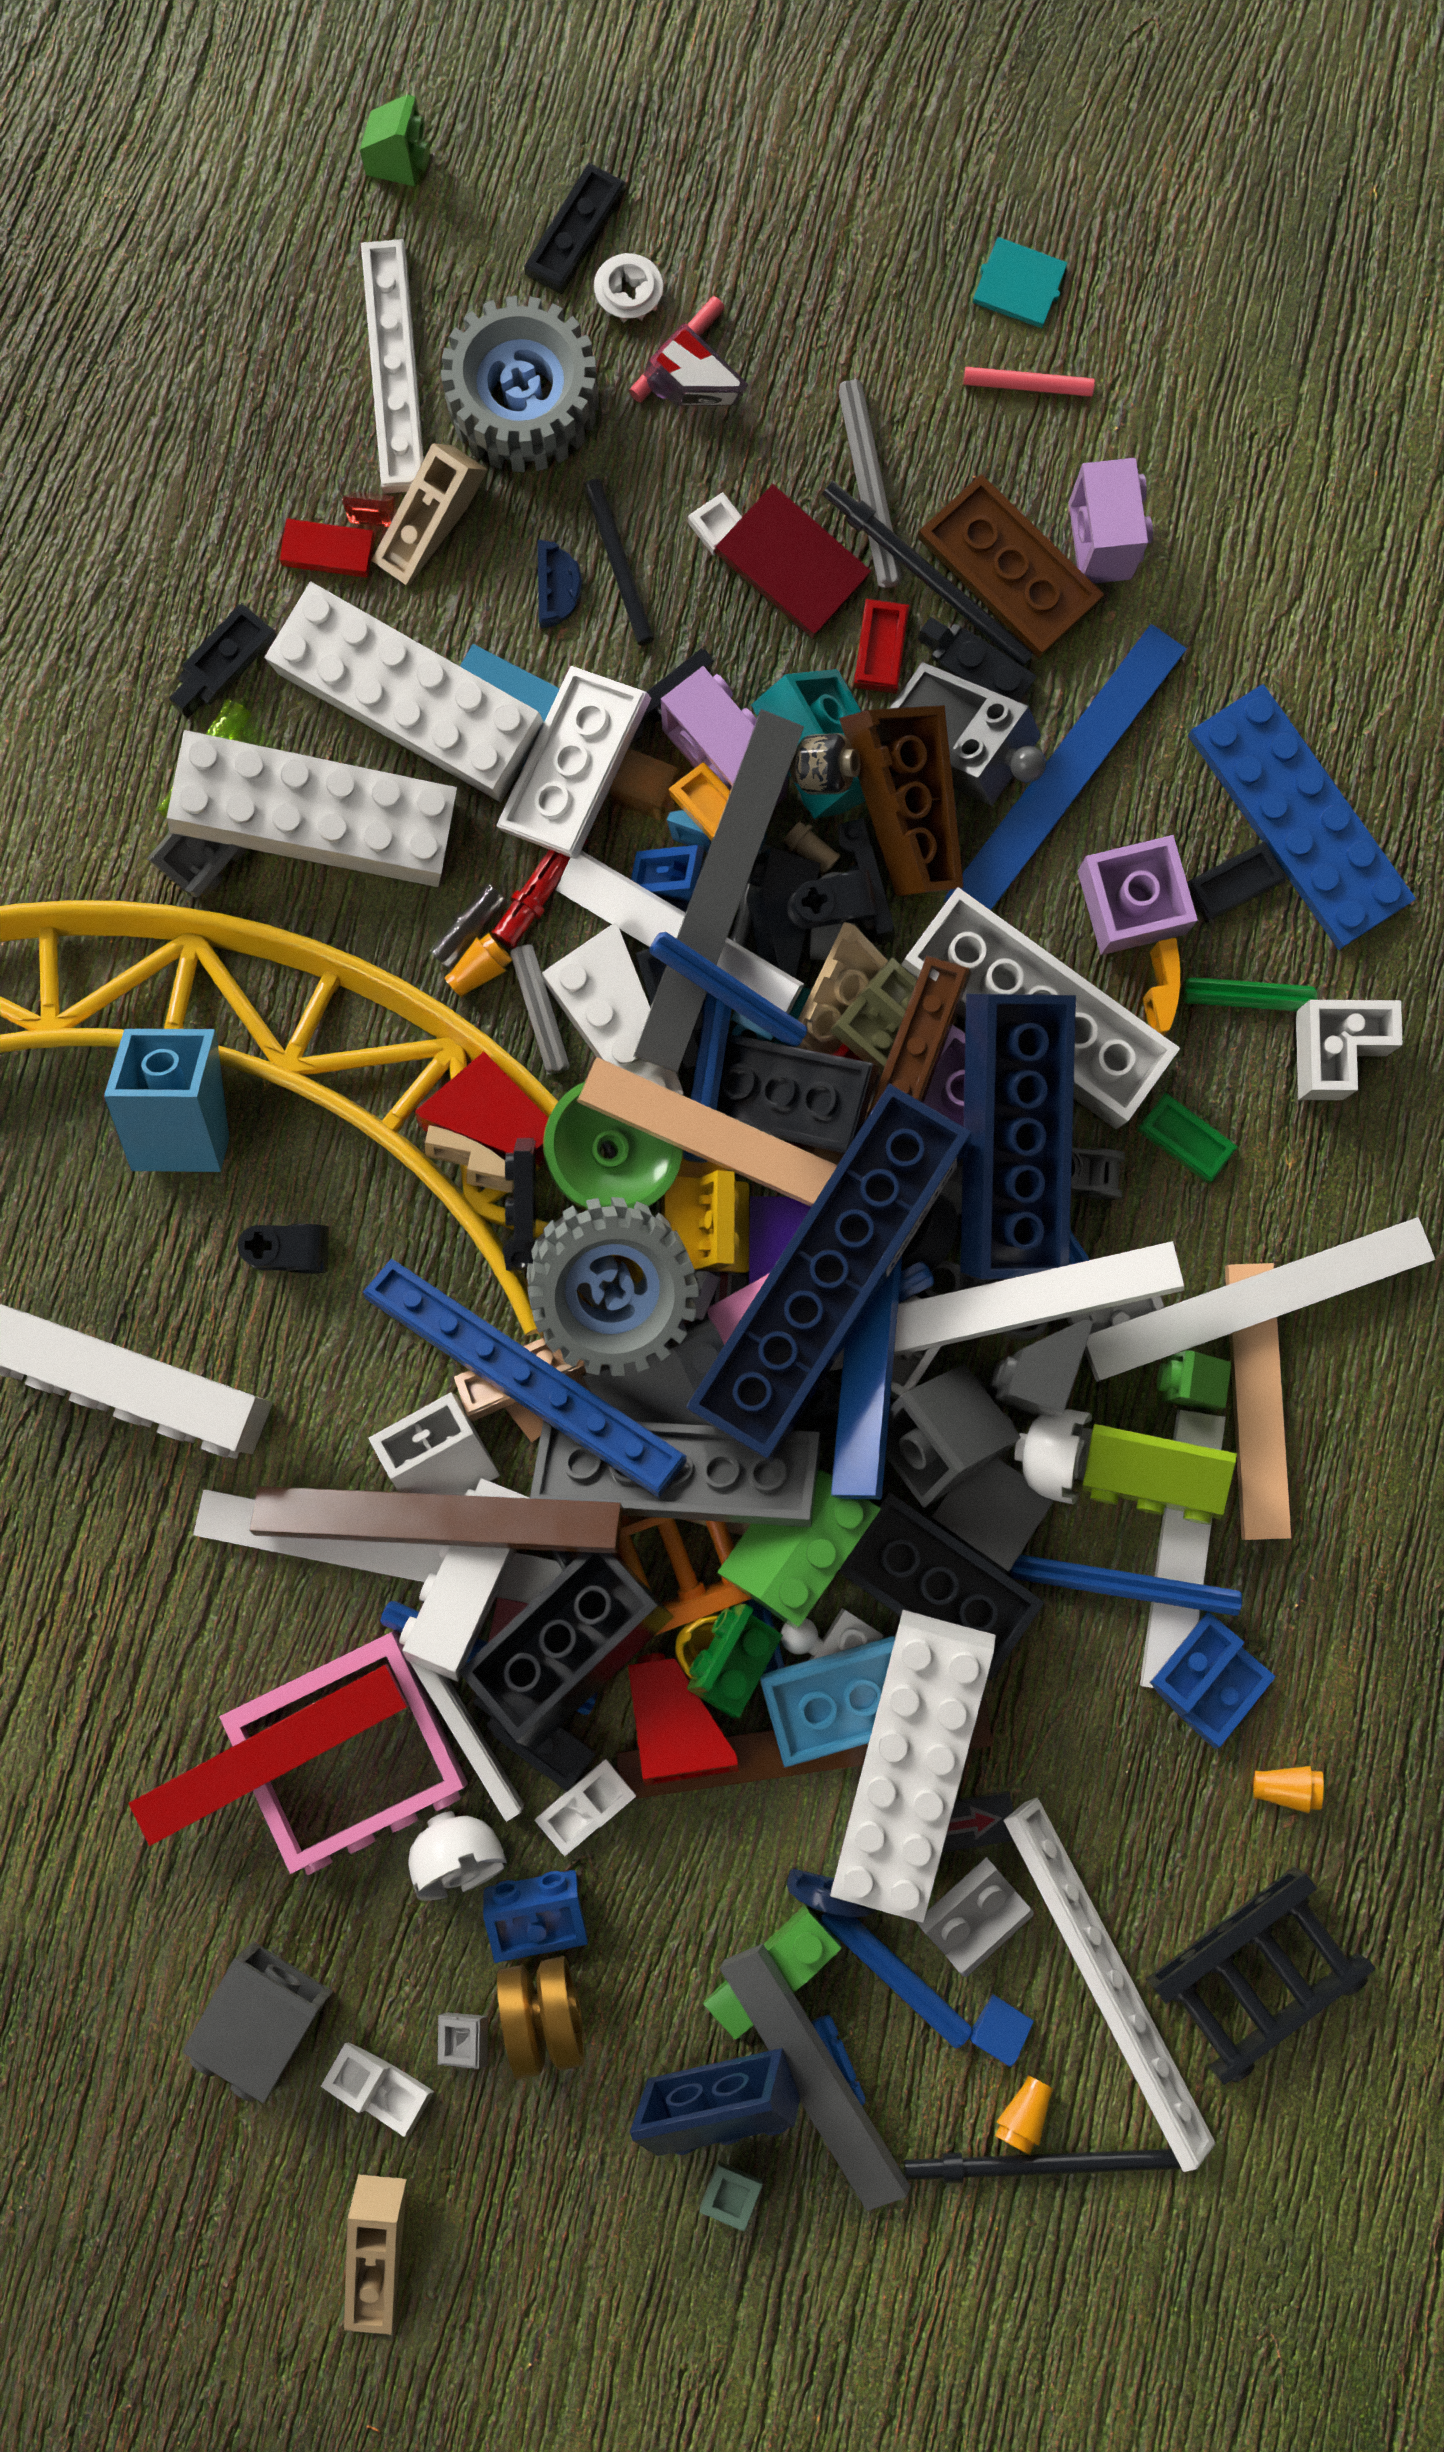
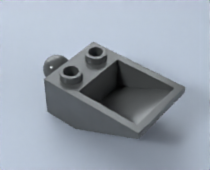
M922 662L890 707L906 708L945 705L953 788L992 806L1013 776L1021 782L1030 783L1038 780L1045 772V756L1038 748L1034 747L1041 734L1029 707L1020 702Z

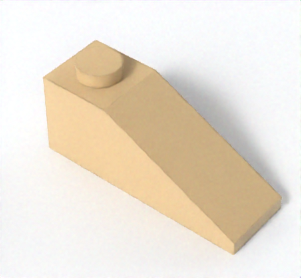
M433 443L371 561L405 585H410L467 510L488 469L453 445Z
M358 2175L347 2222L344 2330L392 2335L405 2218L406 2179Z

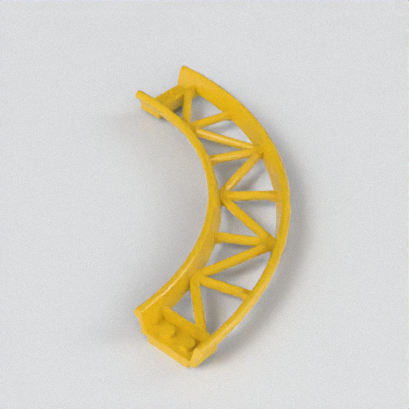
M65 900L0 906V942L39 938L41 1016L0 996V1016L29 1030L1 1034L0 1053L66 1046L119 1048L124 1032L122 1029L73 1027L179 957L164 1029H184L183 1025L199 960L269 1059V1061L218 1045L220 1064L257 1076L315 1102L354 1125L392 1153L424 1182L467 1231L489 1263L509 1298L524 1334L529 1336L536 1333L541 1338L544 1337L543 1331L539 1333L534 1322L527 1289L529 1288L527 1278L525 1279L520 1270H506L503 1255L504 1244L488 1223L491 1222L514 1230V1226H506L505 1208L494 1205L495 1202L508 1192L490 1188L481 1190V1186L467 1184L468 1166L460 1165L462 1191L430 1158H427L415 1145L398 1133L404 1126L403 1123L448 1068L450 1069V1078L452 1079L467 1066V1061L471 1063L483 1051L549 1118L559 1101L523 1065L489 1036L452 1009L405 980L361 958L320 941L268 924L211 911L128 901ZM59 936H131L172 940L59 1014L57 947L59 945ZM212 947L264 958L321 978L285 1051ZM339 986L352 990L399 1014L437 1038L302 1057L333 993L337 992ZM433 1058L383 1120L343 1095L306 1077V1075ZM536 1219L535 1238L544 1233V1228L549 1223ZM611 1255L619 1264L623 1261L627 1265L630 1276L636 1283L643 1279V1270L636 1262L621 1255ZM577 1290L579 1296L587 1304L592 1306L590 1302Z

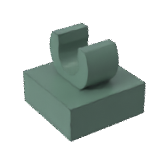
M717 2161L701 2201L699 2212L745 2231L763 2185L762 2179Z

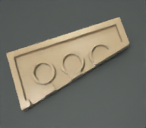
M844 922L798 1018V1021L807 1027V1034L796 1048L830 1055L840 1048L844 1043L833 1035L830 1030L888 961L855 925Z

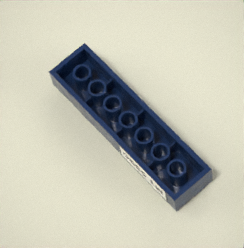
M889 1083L686 1408L772 1463L957 1168L961 1158L971 1144V1131Z

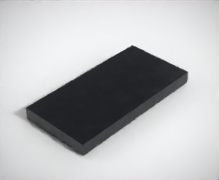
M728 1034L716 1111L780 1140L845 1154L864 1124L879 1067L864 1061Z

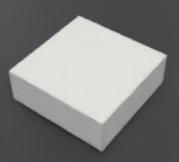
M722 492L688 515V524L714 556L716 554L714 553L715 546L742 516Z

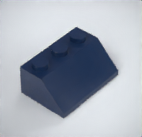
M783 2048L648 2078L630 2130L632 2140L656 2156L671 2153L685 2155L693 2152L698 2147L717 2143L731 2145L744 2137L762 2133L776 2135L790 2127H794L800 2097Z

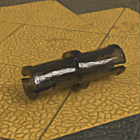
M485 883L483 889L462 913L457 911L453 915V924L428 952L451 970L453 964L477 937L482 939L484 936L482 930L508 901L492 886Z

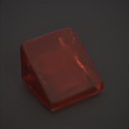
M350 492L343 496L342 503L350 523L390 526L395 508V497L393 495Z

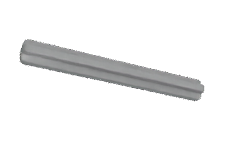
M858 379L844 381L839 386V397L861 501L863 500L876 511L874 516L893 532L863 385ZM868 535L878 585L881 588L900 585L902 579L900 562Z

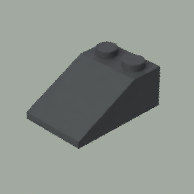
M706 1315L703 1320H696L685 1326L687 1335L681 1344L673 1338L668 1341L671 1354L661 1361L655 1352L647 1356L650 1368L637 1372L635 1362L624 1364V1376H612L609 1365H603L600 1368L599 1375L587 1373L583 1377L593 1394L635 1422L712 1426L689 1411L686 1406L724 1347L723 1341L715 1325Z

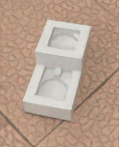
M605 1759L573 1785L568 1792L566 1791L535 1818V1822L565 1857L598 1827L603 1826L634 1799L636 1794L608 1760Z
M349 2042L344 2044L321 2085L322 2088L358 2113L367 2111L403 2137L411 2135L434 2093L433 2090L407 2073Z

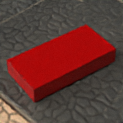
M286 518L279 560L281 565L285 567L368 578L375 535L373 530Z
M871 599L865 600L853 688L897 693L909 605Z

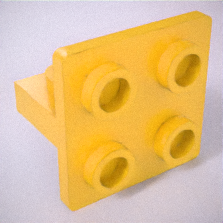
M717 1170L700 1178L676 1176L670 1188L661 1197V1215L668 1220L672 1231H677L694 1270L727 1273L747 1272L749 1270V1184L747 1182L735 1181V1172Z

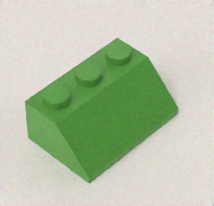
M819 1468L812 1527L751 1524L717 1572L725 1580L792 1628L800 1627L881 1510L867 1499H837L832 1496L833 1476Z

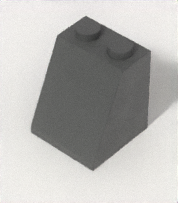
M963 1364L905 1392L889 1408L885 1457L923 1508H925L1002 1457L1021 1436L1014 1429L1011 1419L1001 1412L988 1395L983 1382Z
M253 1941L234 1958L182 2053L191 2058L190 2064L199 2072L208 2076H214L216 2073L230 2082V2089L240 2098L249 2102H254L257 2099L264 2104L333 1991Z

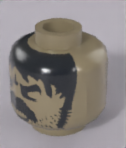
M839 733L812 734L801 739L789 768L792 780L799 784L800 788L807 794H840L847 791L852 784L853 777L859 775L861 760L858 750L852 748L849 739Z

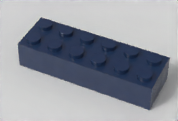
M966 994L963 1127L971 1131V1144L963 1155L961 1273L979 1279H1009L1069 1265L1076 995Z

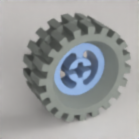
M517 296L505 297L507 307L497 309L494 300L482 304L484 316L478 318L473 311L463 317L465 332L456 327L453 329L449 336L451 349L444 347L442 355L444 370H441L442 384L452 424L454 423L456 434L462 443L468 440L472 454L480 459L487 451L490 465L500 469L504 459L510 460L514 472H525L524 462L535 461L536 471L548 468L546 458L551 455L555 456L558 463L569 458L567 445L571 443L578 450L585 442L584 429L589 431L593 429L596 421L595 410H598L599 405L595 356H593L592 344L588 335L581 336L580 323L573 316L564 322L563 308L552 303L549 311L546 312L542 309L540 298L529 296L527 307L519 306ZM535 371L545 376L552 384V390L545 400L542 397L539 375L536 376ZM498 381L501 382L505 405L508 404V409L499 405L491 396L492 390Z
M611 1197L610 1207H601L599 1198L586 1200L587 1211L578 1214L574 1205L564 1210L563 1216L565 1221L558 1226L551 1220L544 1228L545 1241L541 1243L536 1240L531 1250L533 1264L528 1263L527 1267L529 1285L527 1289L534 1322L538 1332L543 1331L545 1344L551 1351L555 1353L558 1349H561L563 1361L574 1368L580 1359L584 1361L586 1373L599 1375L601 1364L609 1365L612 1376H624V1364L635 1362L637 1372L650 1368L647 1356L655 1352L661 1361L671 1354L668 1341L673 1338L681 1344L687 1335L683 1322L685 1319L693 1322L697 1310L692 1300V1297H698V1284L693 1275L695 1270L677 1231H672L668 1220L660 1213L656 1217L652 1216L649 1207L637 1201L634 1209L628 1208L624 1198ZM606 1255H621L633 1260L643 1270V1279L638 1283H633L627 1265L622 1261L620 1266L617 1267L615 1258ZM617 1274L618 1286L609 1284L604 1292L602 1281L611 1282ZM584 1282L589 1284L592 1297L598 1305L604 1297L608 1310L598 1309L587 1304L577 1292L579 1284Z

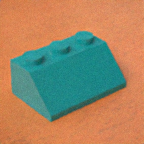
M838 669L785 674L751 704L757 717L760 710L763 709L804 726L799 742L803 737L812 734L839 733L844 735L839 718L862 712ZM858 776L853 777L849 789L840 794L810 795L804 792L799 784L794 782L801 794L803 805L810 811L814 819L839 815L865 802Z

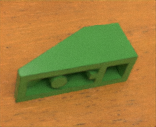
M806 1904L764 1943V1946L793 1993L810 1980L842 1949L837 1936L822 1923L817 1914ZM727 1980L703 2002V2005L735 2040L753 2026L752 2021Z

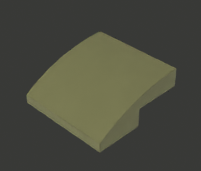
M893 957L878 971L830 1030L833 1035L864 1062L877 1065L879 1067L877 1074L882 1076L917 979ZM957 1015L955 1016L953 1025L959 1018Z

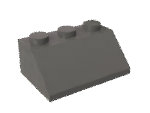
M1085 1319L1008 1356L1001 1360L1000 1364L995 1363L987 1385V1389L994 1391L991 1399L995 1404L1034 1418H1038L1040 1415L1053 1417L1063 1414L1093 1322Z

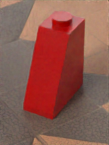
M484 1051L415 1110L417 1123L425 1132L428 1131L429 1125L452 1131L478 1142L503 1160H505L506 1153H514L517 1138H534L536 1140V1165L541 1167L546 1164L543 1139L548 1117Z
M649 1654L637 1658L638 1664L628 1665L641 1769L645 1786L739 1772L736 1753L700 1697L686 1689L690 1682L675 1658L665 1659V1654Z

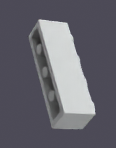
M482 1478L475 1491L468 1489L465 1494L466 1496L529 1498ZM442 1545L439 1557L444 1560L437 1575L432 1573L428 1575L419 1596V1600L424 1601V1604L417 1619L409 1617L400 1636L399 1643L404 1645L402 1651L405 1659L458 1681L461 1676L459 1671L467 1663L517 1549Z

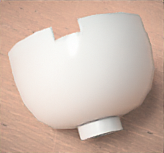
M1065 1409L1063 1414L1053 1417L1040 1415L1033 1421L1028 1434H1019L1021 1438L1016 1442L1015 1460L1023 1461V1476L1029 1487L1038 1494L1069 1504H1075L1078 1500L1080 1492L1071 1490L1075 1479L1084 1480L1092 1429L1083 1428V1425L1092 1420L1090 1413Z
M452 1811L438 1814L428 1820L429 1828L420 1833L410 1848L408 1860L410 1875L417 1898L423 1901L439 1900L448 1897L446 1888L461 1886L463 1892L470 1890L499 1874L504 1869L502 1863H506L501 1844L492 1828L484 1821L470 1816L455 1817Z

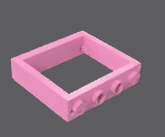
M398 1631L384 1635L219 1716L232 1746H235L250 1738L245 1725L387 1656L444 1781L303 1851L300 1849L271 1782L253 1790L290 1874L304 1868L306 1874L310 1875L332 1863L330 1854L344 1847H347L349 1853L352 1854L374 1843L376 1840L373 1833L390 1825L394 1833L418 1821L416 1812L433 1804L435 1811H438L461 1799L458 1791L468 1784L420 1678L411 1663L405 1659L402 1651L404 1645L399 1643L400 1635Z

